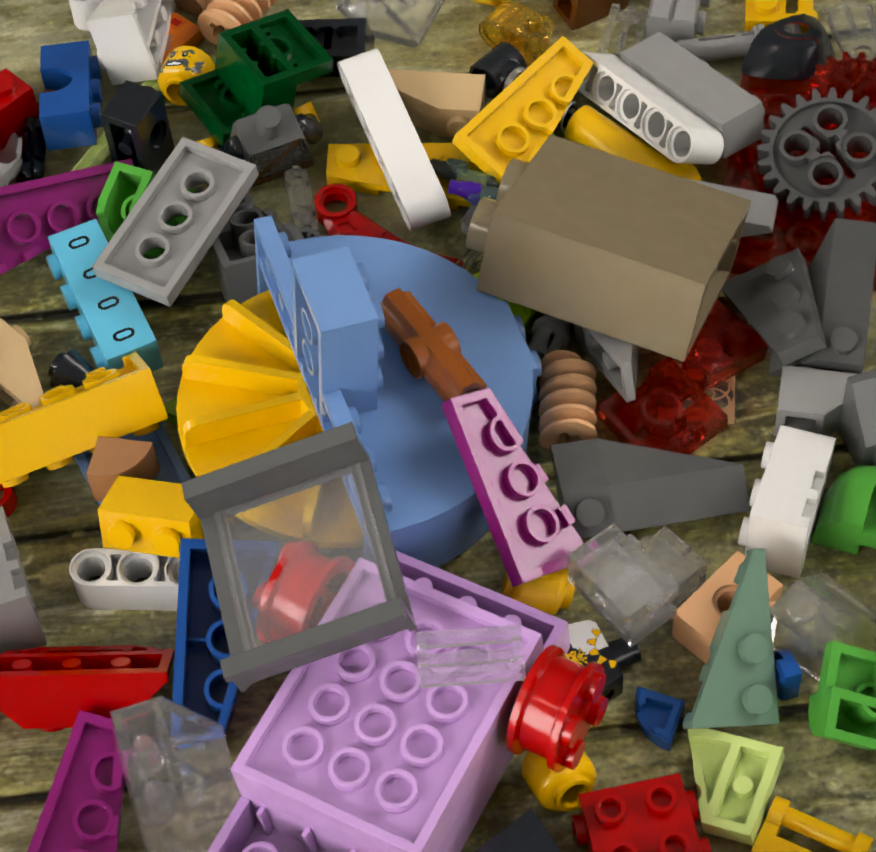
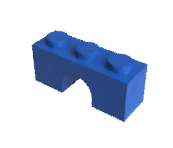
M89 40L41 46L40 71L46 92L40 93L39 119L47 151L97 145V128L103 127L100 116L102 112L100 103H103L100 80L103 79V73L98 63L97 55L92 56Z

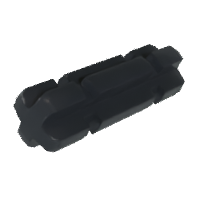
M39 115L36 117L28 116L23 123V132L25 133L22 135L21 159L23 162L19 172L21 182L43 178L44 176L42 168L45 163L46 143Z

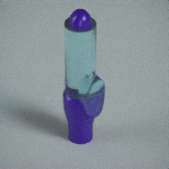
M450 179L447 193L468 200L469 203L477 206L483 197L496 200L499 188L482 185L479 182Z

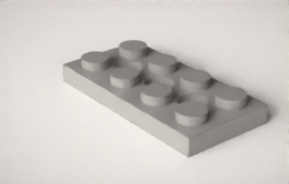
M182 137L93 264L92 268L96 277L171 307L259 176L257 166ZM202 182L209 184V187L201 193H191L188 191L192 185H198ZM187 216V219L180 225L170 226L166 224L167 220L171 217ZM157 247L165 249L164 253L158 258L146 259L143 257L148 250H153Z

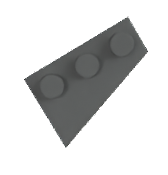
M799 248L777 256L765 264L727 280L722 289L724 295L757 331L761 339L784 366L827 347L806 260Z

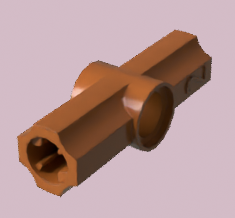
M398 288L385 295L380 303L385 319L384 328L398 344L402 361L414 378L420 379L424 377L444 402L487 387V384L463 357L456 334L447 323L442 321L436 324L410 291L404 292Z

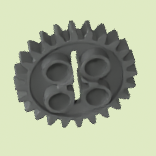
M831 87L827 98H821L818 90L813 89L811 101L806 102L798 94L796 95V107L794 109L782 103V118L773 115L769 116V128L771 130H761V142L763 144L757 145L758 158L762 159L758 161L759 174L765 175L763 177L765 189L774 188L773 195H776L778 202L787 198L786 204L789 213L800 205L803 207L804 219H808L813 210H816L820 213L821 222H825L829 211H835L838 218L844 219L845 209L849 207L857 215H860L861 202L863 200L872 206L876 205V108L869 111L868 96L855 103L853 102V90H849L841 99L837 98L835 87ZM826 124L839 126L835 130H824L821 127ZM803 130H808L814 136V138ZM793 150H803L807 152L806 154L798 157L789 155V153ZM855 152H865L868 154L867 157L861 159L853 158L850 155ZM843 171H844L846 174H848L849 176L854 177V178H853V179H849V178L843 173ZM822 178L835 180L830 185H820L817 183Z

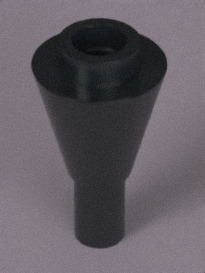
M75 349L68 351L66 354L60 353L53 360L48 371V375L51 376L50 386L55 388L59 385H73L74 388L83 385L82 381L87 378L86 373L95 369Z

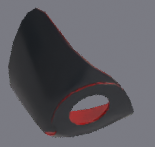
M807 14L794 15L780 19L760 30L752 41L742 63V72L753 77L776 80L815 78L833 67L836 61L835 50L825 28L815 17ZM788 24H802L807 26L809 31L803 34H792L786 32L783 27Z

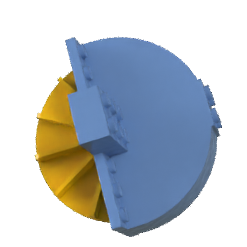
M272 215L254 219L258 294L241 304L233 299L226 302L222 306L223 317L209 329L199 341L192 354L185 357L182 365V377L177 394L176 412L178 433L188 466L192 469L195 476L199 477L353 422L356 433L371 459L395 550L435 567L448 563L468 550L490 528L443 412L441 404L444 401L424 377L420 379L414 378L405 367L398 344L384 328L385 319L380 303L387 293L400 288L404 292L410 291L436 324L443 321L452 328L459 341L463 357L487 384L486 388H490L523 438L521 447L526 453L529 424H532L533 407L539 401L536 381L537 377L542 374V367L536 350H529L527 346L525 328L519 315L513 316L506 300H499L498 297L476 290L478 279L468 271L430 251L402 242L367 236L333 235L289 241L285 231L278 233ZM352 474L228 517V520L235 525L245 522L264 533L286 541L297 543L305 540L315 544L317 547L346 548L350 559L355 565L359 558L376 564Z

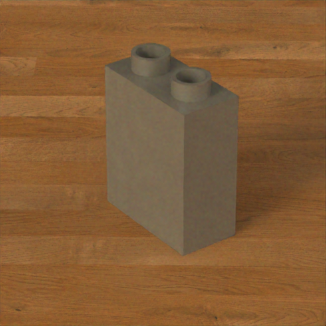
M550 134L529 163L516 158L511 159L501 179L496 200L483 197L473 213L467 232L466 248L483 254L476 290L684 362L730 276L751 200Z

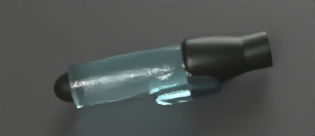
M434 158L430 160L435 173L448 181L452 179L482 183L481 190L488 193L497 190L499 186L495 177L469 169L468 163L453 158L447 159V161H440Z

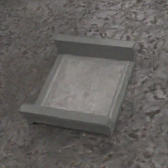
M353 422L181 483L185 501L201 520L230 651V657L220 660L223 677L227 683L233 681L242 693L254 682L406 629L410 632L417 630L371 459L356 433ZM279 563L282 566L281 573L276 580H269L274 568Z

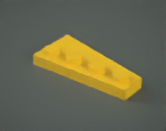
M562 36L458 131L452 143L491 179H495L500 186L503 174L511 159L516 158L529 163L550 134H553L591 69L593 62L568 39Z
M370 143L328 144L327 185L334 183L344 184L353 191L377 196L383 191L392 193ZM422 143L429 160L434 158L440 161H451L460 164L462 174L458 181L482 183V186H487L491 178L453 143ZM437 175L450 209L459 210L460 206H471L473 201L447 193L450 181Z

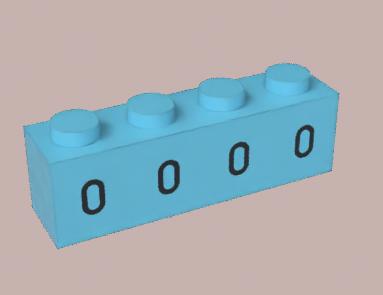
M93 219L48 236L53 254L46 256L47 263L54 279L63 278L65 285L60 286L69 311L77 308L80 314L74 318L83 341L92 339L95 345L89 348L96 368L105 367L107 370L124 367L122 357L133 352L138 353L150 367L151 372L162 368L163 363L157 340L133 292L96 277L92 266L108 244L97 220Z

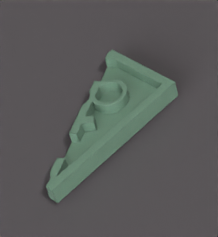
M765 548L747 551L744 562L739 565L733 581L738 584L729 610L723 611L709 648L710 658L702 667L698 682L702 683L692 712L685 714L683 729L779 724Z

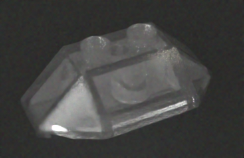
M162 696L111 711L115 744L145 852H207L241 797L230 770L232 761L222 725Z

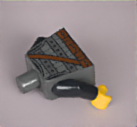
M311 101L294 108V110H292L290 104L285 103L276 107L271 105L259 108L256 114L235 121L232 125L230 138L223 146L219 144L214 136L196 140L195 142L255 164L259 176L251 186L252 188L315 166L308 144L318 143L323 137V129Z

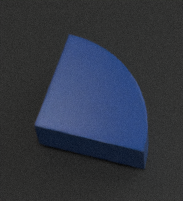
M789 650L774 651L777 697L781 701L796 698L799 694L802 678L801 669Z
M637 686L635 715L640 729L652 743L664 750L670 751L685 709V701Z

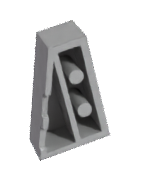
M3 506L0 507V654L8 650L34 648L47 644L13 531Z

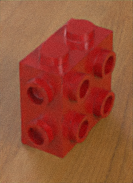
M680 773L581 793L578 796V814L571 815L577 846L586 845L588 852H712L708 838L698 837L694 823L700 820L697 799L693 790L685 791Z

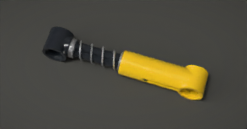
M500 42L470 67L469 73L484 74L486 76V97L494 99L523 73L527 67L523 56L513 45L507 42ZM572 101L558 124L561 126V130L567 140L682 178L701 181V176L693 164H679L671 161L654 147L589 105H584L578 109L576 108V102Z

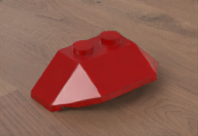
M141 645L34 647L8 650L0 654V711L23 729H41L45 732H57L65 728H73L79 710L127 723L168 682L175 659L174 649H157Z

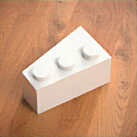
M102 0L88 17L86 23L97 47L98 63L102 70L107 71L112 85L124 84L126 80L141 82L158 78L169 36L171 16L176 7L174 0Z
M780 425L775 442H766L761 461V468L765 469L762 480L755 479L749 506H752L750 517H744L738 544L746 546L745 556L747 551L751 549L765 548L767 571L800 579L829 475L836 438Z

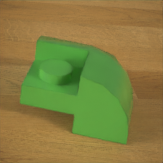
M117 161L114 162L99 197L96 210L100 228L108 241L114 236L155 177L153 171ZM189 188L188 190L191 193H198L197 190L193 188ZM187 216L171 217L167 220L166 224L170 226L180 225L187 219ZM157 247L153 250H148L143 257L146 259L158 258L164 253L165 249Z
M858 465L837 476L822 499L811 543L858 555L860 545L876 549V466Z
M834 640L826 643L818 691L811 694L809 698L808 719L809 728L813 736L859 749L876 751V652Z

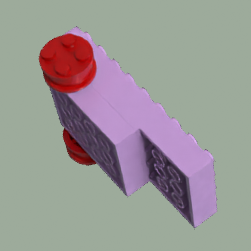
M303 540L296 544L289 542L285 545L268 582H263L258 587L253 598L252 608L258 612L256 621L258 638L261 642L267 644L387 601L376 564L359 558L355 565L351 559L344 556L329 559L320 555L319 549L315 544ZM396 551L417 630L410 632L406 629L291 669L230 768L241 797L207 852H461L514 754L520 755L527 750L543 757L547 761L548 769L557 773L565 768L572 771L576 769L585 750L586 743L584 739L590 725L597 727L607 709L608 698L601 696L607 678L604 667L594 661L583 666L565 658L570 649L567 621Z

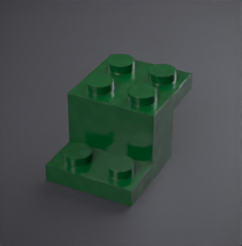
M286 9L220 32L218 35L215 70L180 82L178 95L219 144L223 146L230 138L233 123L238 119L256 114L259 108L267 105L276 107L286 103L290 104L292 110H294L297 85L331 73L334 60L290 10Z

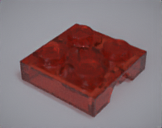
M717 299L684 362L681 361L682 369L685 371V378L700 392H704L763 361L769 347L756 331ZM727 350L733 357L730 358L724 351Z
M668 356L649 369L648 376L641 386L636 389V400L626 402L616 392L597 405L598 418L622 443L688 455L728 428V415ZM690 397L695 403L683 410V401ZM642 430H645L649 435L639 441L635 436L641 433Z

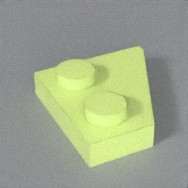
M710 728L687 729L703 831L753 846L785 759L783 747Z

